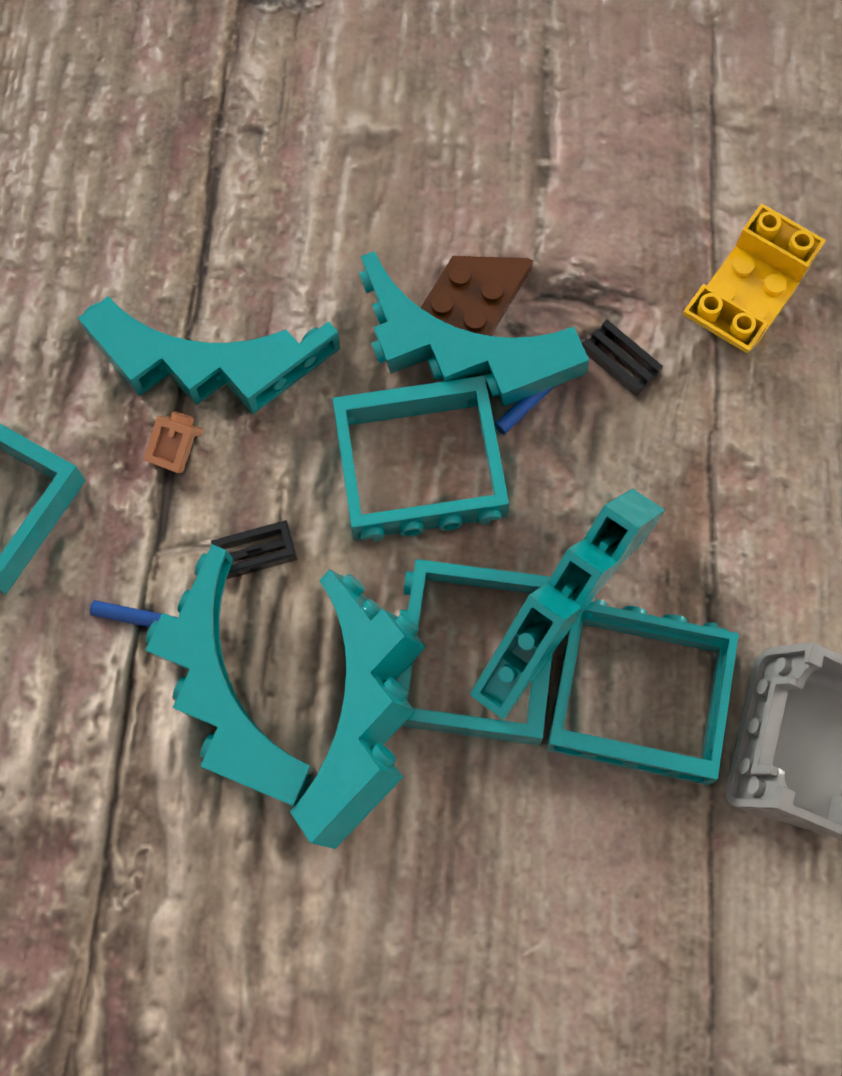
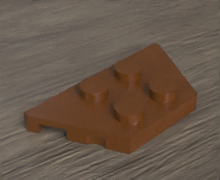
M452 256L422 304L421 309L454 327L477 334L492 336L531 271L533 260L511 257Z

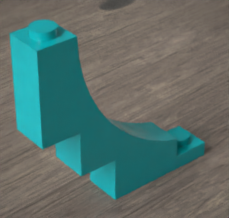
M109 296L98 303L90 305L78 317L87 336L138 396H141L170 375L195 405L202 402L224 384H227L252 414H255L341 349L338 331L329 321L320 328L316 327L308 331L300 343L287 330L247 341L207 343L186 340L154 330L123 311Z
M633 488L605 504L584 539L567 549L548 582L528 596L469 695L504 720L511 713L529 682L539 674L586 607L630 555L646 542L665 509Z

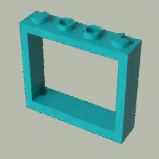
M484 376L332 398L354 540L373 539L374 542L384 539L386 535L399 533L404 537H412L422 534L426 529L440 528L442 531H451L461 528L465 523L478 522L481 525H490L492 520L507 517L509 500ZM477 407L493 495L361 514L349 425Z
M0 424V450L53 479L0 554V592L6 595L86 482V479L77 466Z
M416 559L414 572L407 571L405 576L403 595L410 596L408 610L401 609L400 614L403 613L408 616L419 628L426 580L531 594L545 585L550 577ZM552 655L539 674L530 681L526 723L413 708L415 712L401 727L540 746L544 732ZM414 661L398 677V682L408 692V695L405 697L407 701L409 699Z
M596 598L595 602L591 601L567 634L546 751L711 785L718 780L739 633L717 627L718 623L708 622L702 626L687 623L685 617L675 614H665L663 617L648 615L645 609L636 606H624L623 609L607 606V603L601 599ZM582 625L716 652L701 758L563 729Z

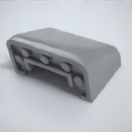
M814 642L771 647L765 649L758 656L750 678L726 785V799L730 805L756 815L842 840V655Z

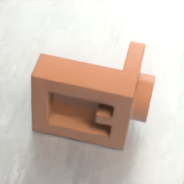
M172 411L171 416H157L143 460L176 473H183L195 436H201L204 428L194 425V418L183 413Z

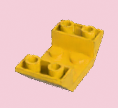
M761 203L742 229L732 252L708 285L703 284L682 315L748 354L760 342L795 292L826 240Z

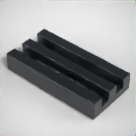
M607 319L602 323L599 330L596 329L589 339H585L582 342L586 354L635 396L662 371L663 366ZM599 343L614 356V359L630 369L641 380L638 382L595 345Z
M287 520L211 540V544L228 549L275 535H283L282 539L253 545L229 553L234 559L233 562L286 548V550L232 565L227 579L298 560Z

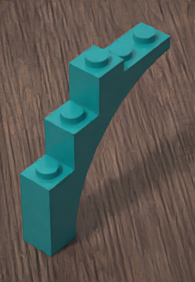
M375 251L361 256L364 268L363 271L358 272L366 294L373 291L377 303L372 304V309L379 324L373 327L377 341L372 342L371 346L378 363L386 362L390 374L427 360L435 381L442 379L443 382L484 376L491 397L498 395L502 407L587 374L589 358L575 327L545 335L518 338L494 337L466 331L435 318L411 301L389 277Z
M211 544L208 553H203L196 564L194 573L197 577L191 590L187 589L180 598L177 609L180 612L178 618L162 613L159 621H154L147 632L146 643L148 645L145 651L189 671L187 676H182L175 686L172 698L176 701L172 708L217 727L215 734L210 733L203 743L200 757L204 759L200 767L295 806L305 794L315 768L294 758L269 739L249 717L235 693L224 663L220 640L222 596L234 559L227 550Z
M329 569L319 581L332 601L342 629L346 657L345 693L339 723L328 754L317 776L290 813L311 844L336 849L403 778L394 765L396 762L394 754L384 744L415 712L405 699L408 692L396 679L426 646L416 635L419 631L418 626L403 613L396 616L382 609L373 600H367L363 595L366 589L357 578L349 573L344 577Z

